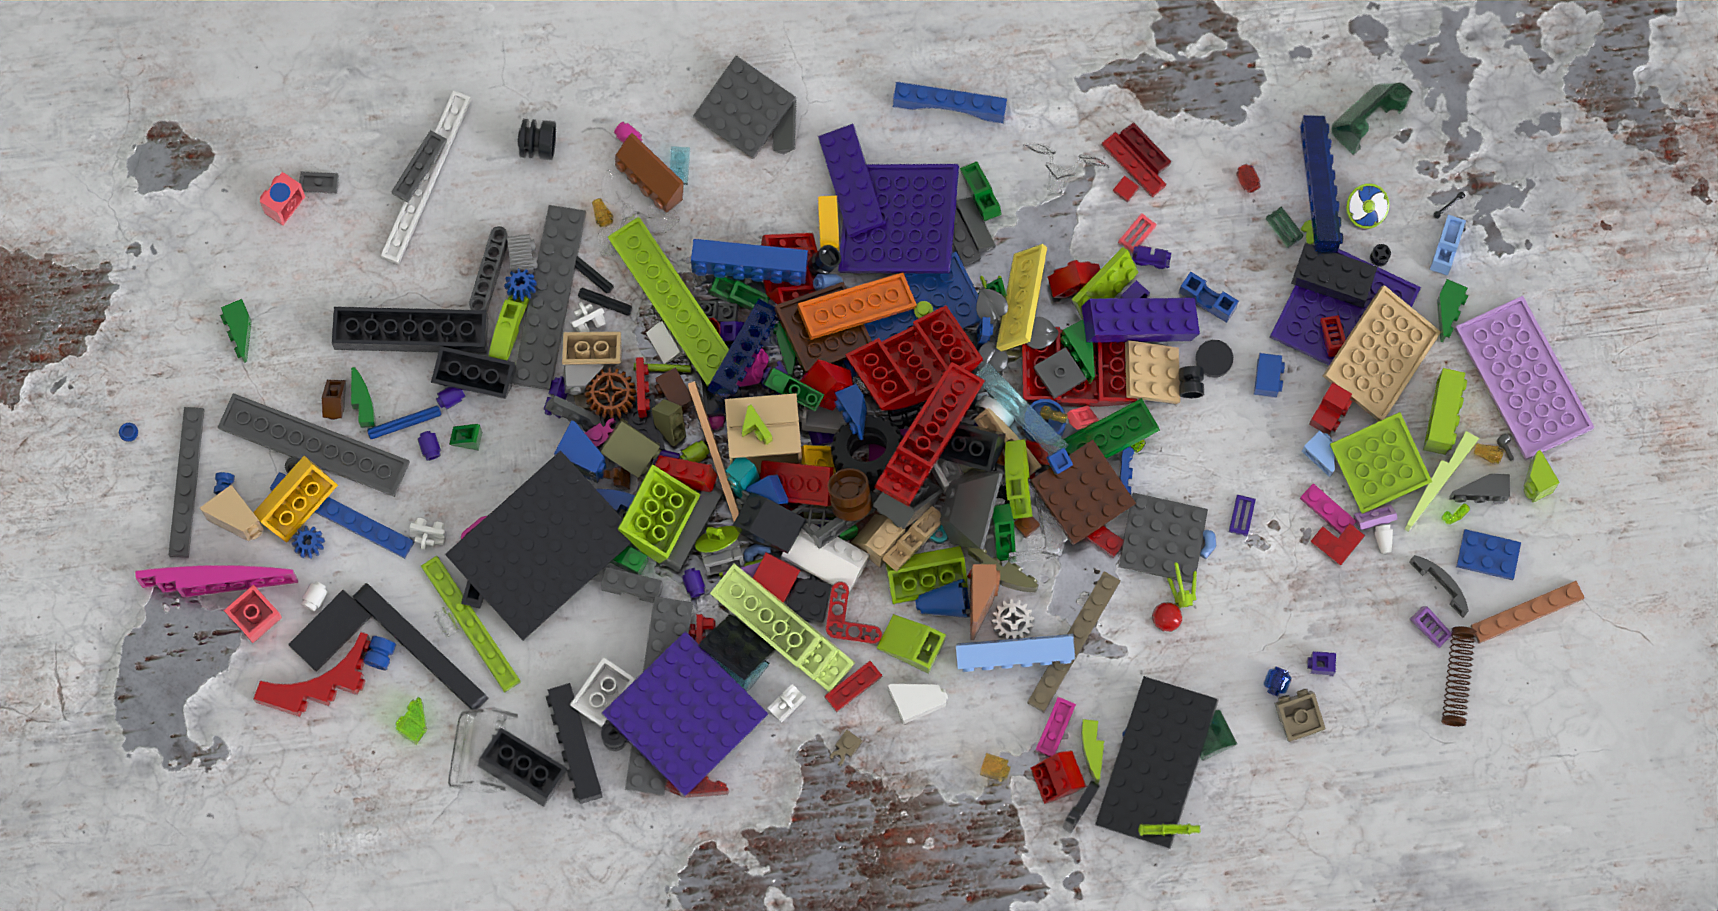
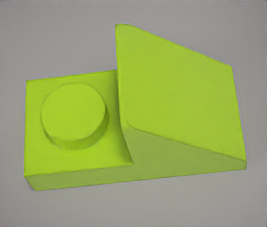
M751 404L747 408L742 428V437L754 431L758 440H763L767 445L773 441L772 434Z

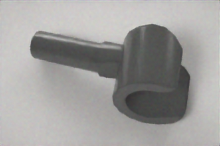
M1505 433L1497 439V444L1505 450L1509 460L1512 461L1514 457L1507 446L1511 439Z

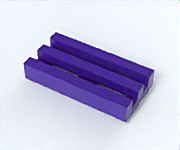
M1241 495L1236 496L1229 533L1234 532L1238 535L1248 536L1256 499ZM1243 500L1238 527L1234 528L1239 502ZM1247 502H1251L1245 530H1242Z

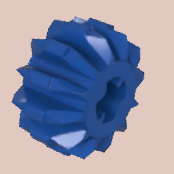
M519 268L517 273L511 271V277L505 278L507 283L504 284V287L507 290V295H513L514 300L520 297L522 302L525 296L530 299V293L536 292L535 286L537 282L534 280V275L529 274L527 269L523 273H521Z
M305 526V531L302 532L301 529H298L299 535H293L295 541L292 542V546L296 547L294 550L296 554L301 553V558L308 554L309 559H312L313 553L319 556L318 549L324 550L322 543L325 542V539L321 537V531L316 532V527L313 526L309 531L308 526ZM309 539V541H311V544L308 545L307 543H305V541Z

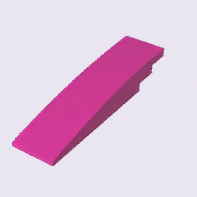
M214 565L135 571L136 579L142 588L158 586L162 593L178 591L182 598L246 590L252 585L256 588L298 583V578L293 569Z

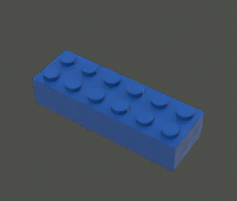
M693 239L691 268L692 273L698 276L711 274L718 278L731 276L737 280L750 278L756 282L770 280L776 284L790 282L791 285L798 286L805 284L808 250Z

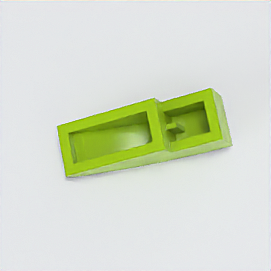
M1083 719L1081 739L1084 758L1094 782L1099 783L1104 741L1096 740L1098 721Z

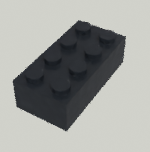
M1305 243L1291 284L1363 308L1377 267Z
M500 727L480 756L477 765L542 807H545L564 779L567 771L565 766Z

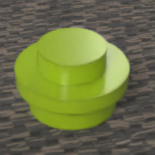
M926 301L917 303V307L914 308L915 316L918 319L933 312L932 305Z

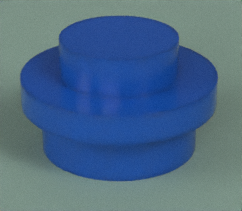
M125 423L119 429V436L122 440L131 442L137 438L138 428L133 423Z

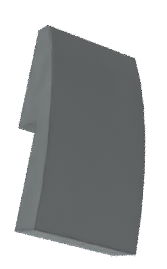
M700 300L698 302L708 318H715L719 323L738 320V304Z

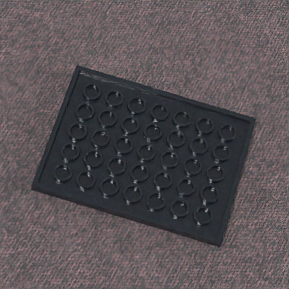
M560 450L445 555L521 640L524 641L632 542L618 530L623 518Z

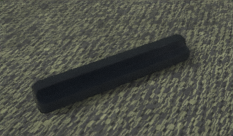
M579 256L576 257L575 268L605 293H610L613 290V284Z
M585 288L579 290L578 297L580 299L627 316L632 312V306Z

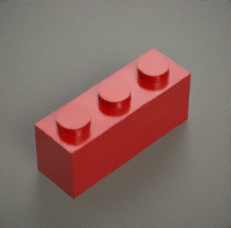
M659 455L655 464L657 468L689 488L712 492L718 476L711 465Z

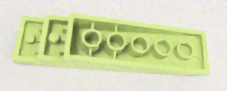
M735 563L710 593L792 664L799 667L828 692L840 683L856 663Z

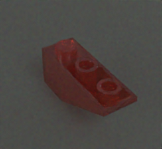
M708 776L685 797L669 781H667L665 786L666 791L682 798L729 794V788L726 787L727 784L718 780L716 782L710 781Z

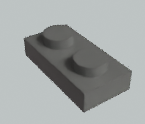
M300 171L299 183L304 192L337 193L339 175L338 173Z

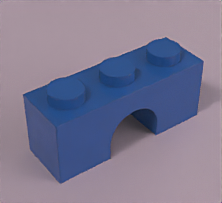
M1190 271L1180 286L1179 294L1185 298H1195L1196 305L1227 323L1236 310L1239 300L1224 291L1221 294L1214 292L1206 285V280Z

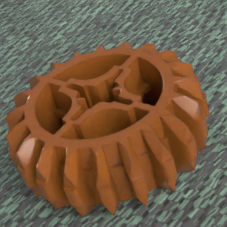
M608 368V373L601 369V375L596 374L595 380H591V385L586 386L588 391L585 393V397L588 398L586 403L591 405V411L596 410L597 416L602 413L605 419L607 414H610V418H614V414H617L620 418L621 412L623 411L627 414L628 410L626 407L632 409L633 404L631 402H636L634 395L637 394V391L633 389L635 383L631 382V376L626 377V372L624 371L619 375V369H615L614 373H612L611 368ZM613 381L621 383L625 389L614 386ZM607 382V385L604 388H601L598 391H596L602 383ZM610 386H611L612 391H613V396H612V400H611V401H610V396H609ZM625 396L624 400L621 403L615 405L616 400L621 399ZM596 398H600V400H606L608 402V406L602 405L597 401Z

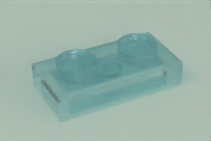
M671 147L670 169L684 182V185H688L690 148Z

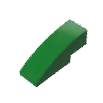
M976 161L961 167L960 171L984 222L1002 215L1000 204L993 194L992 187L978 162Z
M714 276L707 292L728 303L738 304L739 307L762 314L770 299L767 294L738 280L733 281L726 277L718 278Z
M351 367L352 408L359 409L358 422L361 428L375 427V411L370 393L356 367Z

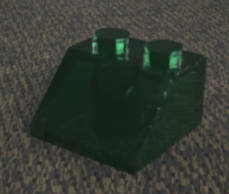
M1220 709L1215 710L1200 757L1202 761L1237 745Z

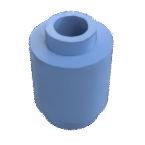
M817 274L813 280V286L818 291L843 281L836 274Z

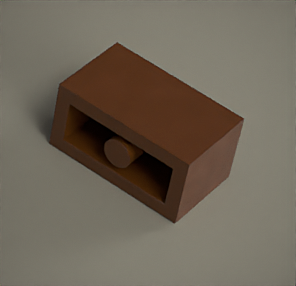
M676 367L655 378L656 385L654 387L659 396L663 395L665 400L680 405L682 411L694 405L692 396Z

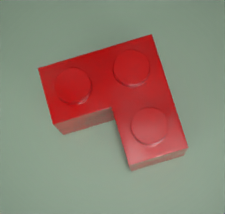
M1074 260L1070 261L1068 266L1054 270V273L1048 276L1053 298L1066 299L1079 292L1101 270L1099 264L1091 263L1090 261L1079 262Z
M1332 382L1321 404L1311 418L1309 425L1330 435L1331 431L1336 432L1341 423L1338 421L1341 415L1345 417L1353 402L1350 400L1352 393Z

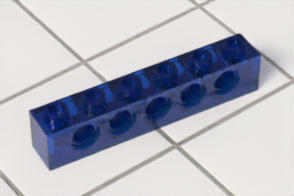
M761 299L757 300L707 388L708 391L724 400L729 399L730 395L735 396L739 385H737L738 381L743 382L747 374L744 370L746 367L750 368L755 360L752 356L754 353L758 355L763 346L760 342L762 340L766 341L771 332L768 328H773L778 320L774 306Z

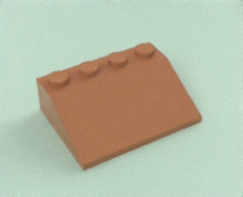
M996 564L972 565L970 579V640L975 639L993 604L994 596H998L1000 570H996Z

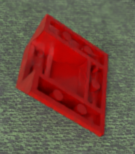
M813 233L770 234L762 236V246L808 250V261L817 252ZM808 261L805 284L796 286L791 285L790 282L776 284L770 280H763L767 296L776 304H781L815 292L813 280L816 276L809 271Z

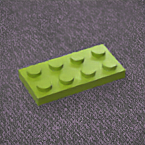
M1122 247L1072 298L1082 320L1081 306L1089 299L1115 298L1139 273L1126 248Z

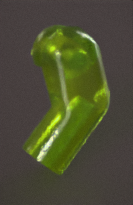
M1462 504L1453 515L1446 511L1442 516V520L1446 524L1455 523L1470 511V507L1467 504Z

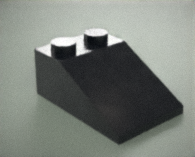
M751 492L733 526L740 535L789 553L806 519L766 497Z

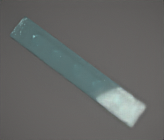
M989 363L975 374L985 380L982 386L1049 455L1061 448L1066 449L1069 446Z

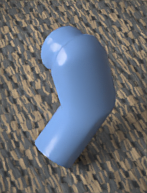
M1204 530L1203 532L1205 546L1200 551V556L1204 559H1207L1216 548V536L1211 530Z
M754 544L744 550L743 559L751 562L754 556L758 554L765 555L766 552L770 554L771 547Z

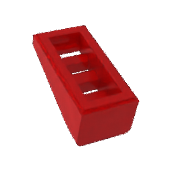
M1339 315L1320 318L1328 357L1336 356L1346 341ZM1336 324V326L1327 327L1326 325Z

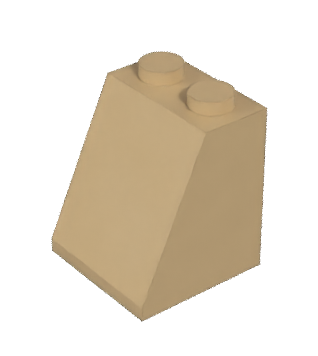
M232 485L200 507L209 522L247 541L257 539L264 530L258 518Z
M874 515L850 544L870 554L868 559L880 568L885 563L882 558L905 534V529L894 525L893 521L887 516Z

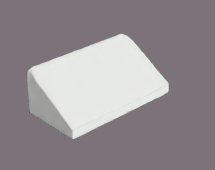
M663 321L646 332L663 364H667L681 356L680 350Z

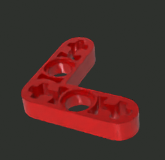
M836 582L831 589L826 624L827 634L832 638L865 643L879 642L882 637V631L878 626L845 621L849 587L845 582ZM839 585H842L843 589L846 590V593L841 595V599H845V603L833 601V597L838 598V592L835 591V588H838ZM835 604L841 605L843 613L835 615L832 612V607ZM834 623L837 624L838 628H844L843 624L847 625L845 630L846 636H842L843 631H837L836 634H833L829 627H832ZM856 626L859 628L860 633L857 637L849 635L848 630L850 627ZM862 627L867 628L865 632H871L872 629H875L879 637L877 636L872 640L870 635H865V639H862Z

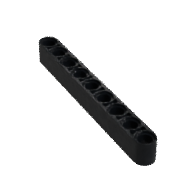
M365 583L352 596L360 606L473 712H476L489 699L481 689L369 584Z

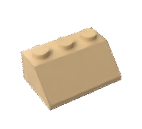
M621 332L563 333L562 365L620 364L622 361Z

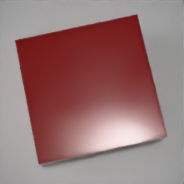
M1124 175L1113 189V192L1128 202L1137 192L1139 186Z

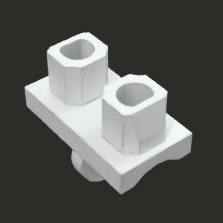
M580 302L578 303L580 309L574 311L576 317L581 314L583 316L570 322L572 328H575L577 332H590L586 322L592 319L596 328L606 324L603 316L605 312L603 308H599L591 313H587V311L593 309L591 303L584 306Z
M417 518L415 523L410 524V539H415V542L421 543V549L425 550L427 545H444V523L434 522L433 527H428L427 520Z
M791 684L767 710L782 723L806 697Z

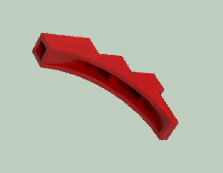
M360 632L354 646L346 657L333 669L319 677L294 684H274L260 681L253 698L254 701L258 704L300 717L301 713H304L307 709V699L329 706L330 702H333L336 697L337 691L335 688L358 695L359 690H363L366 681L363 674L358 672V670H362L364 654L370 650L369 635Z

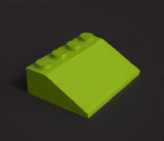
M652 464L618 530L643 554L660 564L668 559L701 494Z

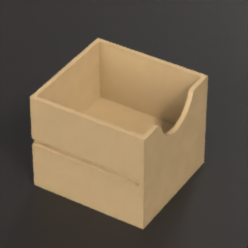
M796 394L725 399L730 465L736 458L745 457L755 464L758 474H761L762 460L802 464ZM751 404L772 434L773 441L767 445L763 440H758L754 431L742 437V428L747 408Z

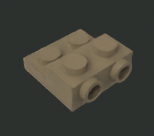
M1302 689L1296 692V696H1281L1278 698L1279 702L1274 703L1287 741L1289 742L1326 730L1313 691Z

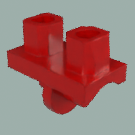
M697 614L696 630L695 624H690L689 635L694 640L696 638V642L700 644L701 640L706 637V630H713L716 627L715 619L704 617L703 614Z

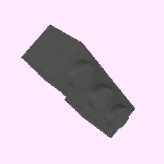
M606 567L601 588L602 591L621 595V593L637 596L639 600L653 603L655 596H661L663 583L662 580Z

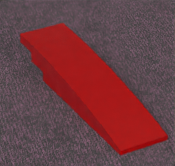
M951 362L898 445L894 455L877 481L875 488L909 507L985 380Z

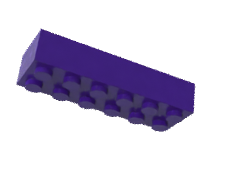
M1195 298L1089 299L1081 306L1086 342L1192 341L1200 334Z

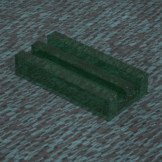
M1282 206L1266 216L1268 223L1288 248L1304 237ZM1279 214L1284 218V220L1287 222V224L1290 226V228L1294 231V233L1297 235V237H1296V236L1293 234V232L1289 229V227L1286 225V223L1283 221V219L1279 216ZM1274 217L1277 219L1282 228L1290 236V238L1292 239L1291 241L1286 237V235L1283 233L1280 227L1273 220Z

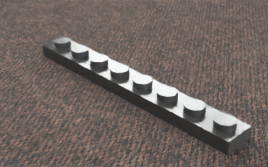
M184 407L169 557L189 558L204 408Z

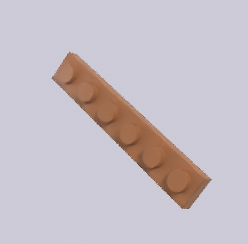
M1574 581L1472 624L1471 628L1477 631L1476 639L1480 644L1584 600L1585 597L1577 581Z

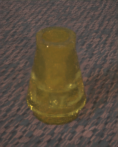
M601 198L595 199L592 205L596 224L600 227L611 225L613 223V214Z
M1477 443L1474 454L1492 464H1500L1504 453L1500 446Z

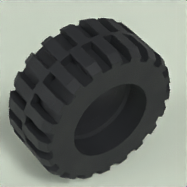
M867 415L863 439L860 440L857 434L852 433L848 422L847 425H842L838 429L839 433L836 432L834 434L833 442L831 443V455L836 472L847 468L862 471L867 476L869 488L872 491L875 490L877 481L894 455L903 436L899 428L894 426V423L890 420L885 421L884 417L878 416L875 418L874 415ZM866 444H878L886 449L882 456L870 462H861L851 457L856 449Z

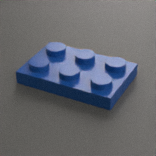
M1464 529L1456 567L1513 580L1521 542Z

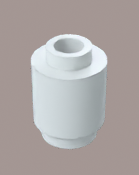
M317 581L315 584L310 583L302 598L303 602L301 605L315 612L328 593L325 590L326 586Z

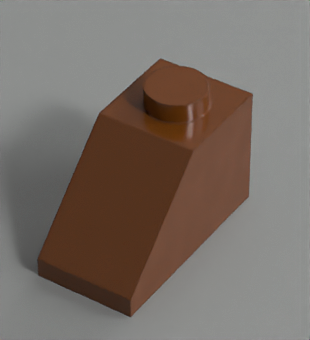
M326 380L322 394L323 418L331 420L342 418L345 406L346 380Z

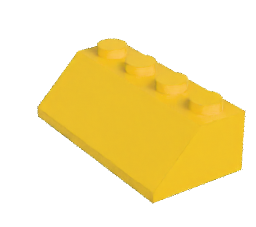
M303 456L253 513L263 525L287 543L338 484L311 460Z

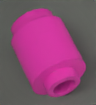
M621 122L614 130L616 138L622 143L625 142L631 133L642 141V134L629 123Z

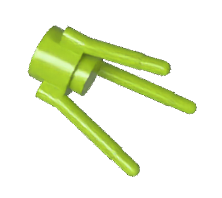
M1176 562L1174 565L1180 590L1178 594L1172 579L1167 578L1175 598V604H1178L1179 608L1193 606V601L1196 600L1197 572L1193 571L1190 594L1189 590L1184 591L1180 569Z

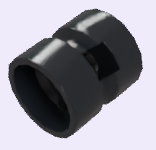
M832 245L823 246L809 259V271L814 276L831 273L841 262L840 252Z
M1199 366L1180 368L1179 380L1182 382L1179 385L1180 397L1189 399L1203 397L1204 383L1202 381L1204 380V369Z
M917 408L897 414H892L891 410H888L890 421L899 429H904L905 426L910 428L918 415Z
M610 722L603 726L601 737L604 746L610 751L623 749L627 744V739Z

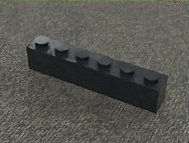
M568 683L547 689L549 695L545 697L548 707H553L554 714H551L553 725H558L559 732L556 733L559 744L563 743L565 749L561 751L564 763L568 762L570 767L567 770L569 781L573 780L575 788H572L575 800L579 799L580 804L603 798L579 712L570 706L574 700L571 684Z

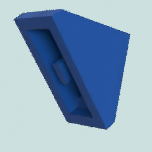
M778 475L767 476L746 489L747 492H753L766 497L777 504L788 503L787 495Z

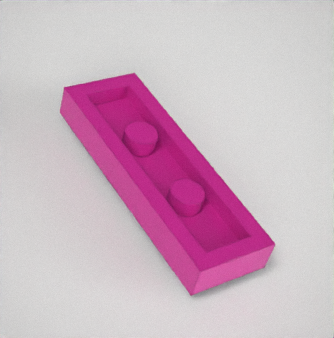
M1314 483L1300 497L1306 505L1340 535L1349 524L1354 526L1357 522Z
M1060 697L1057 698L1035 750L1036 752L1048 757L1056 754L1075 709V703Z

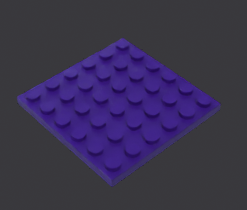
M867 164L885 225L849 237L843 220L840 245L841 262L838 266L839 273L903 272L950 274L959 165Z
M1318 240L1315 244L1317 247L1370 264L1339 248L1327 245L1322 240ZM1377 267L1364 307L1361 308L1295 285L1270 338L1329 366L1334 357H1328L1320 318L1339 315L1343 332L1347 339L1381 286L1385 285L1410 307L1413 306L1421 287ZM1331 324V325H1326V326H1327V327H1332V326H1336V324Z
M686 631L601 713L684 797L768 716V713L706 651L700 648L699 644Z

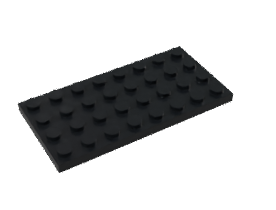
M1143 676L1095 823L1096 826L1171 849L1175 834H1143L1141 836L1138 828L1140 824H1179L1219 701L1217 698Z

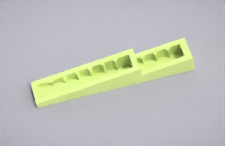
M1466 431L1449 463L1441 460L1431 479L1432 482L1428 484L1404 530L1409 532L1476 445L1479 440L1478 437Z

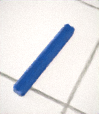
M436 405L369 428L367 432L370 439H375L441 416L439 406Z

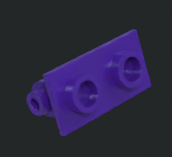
M1134 246L1132 259L1135 264L1140 266H1146V264L1153 265L1157 269L1169 268L1172 253L1168 252V250L1155 248L1154 254H1150L1151 247Z
M555 377L551 382L548 394L556 395L566 400L569 393H565L564 377ZM547 397L546 403H547L552 397ZM545 403V406H544L545 412H544V414L551 416V415H552L551 411L545 409V407H546V403Z

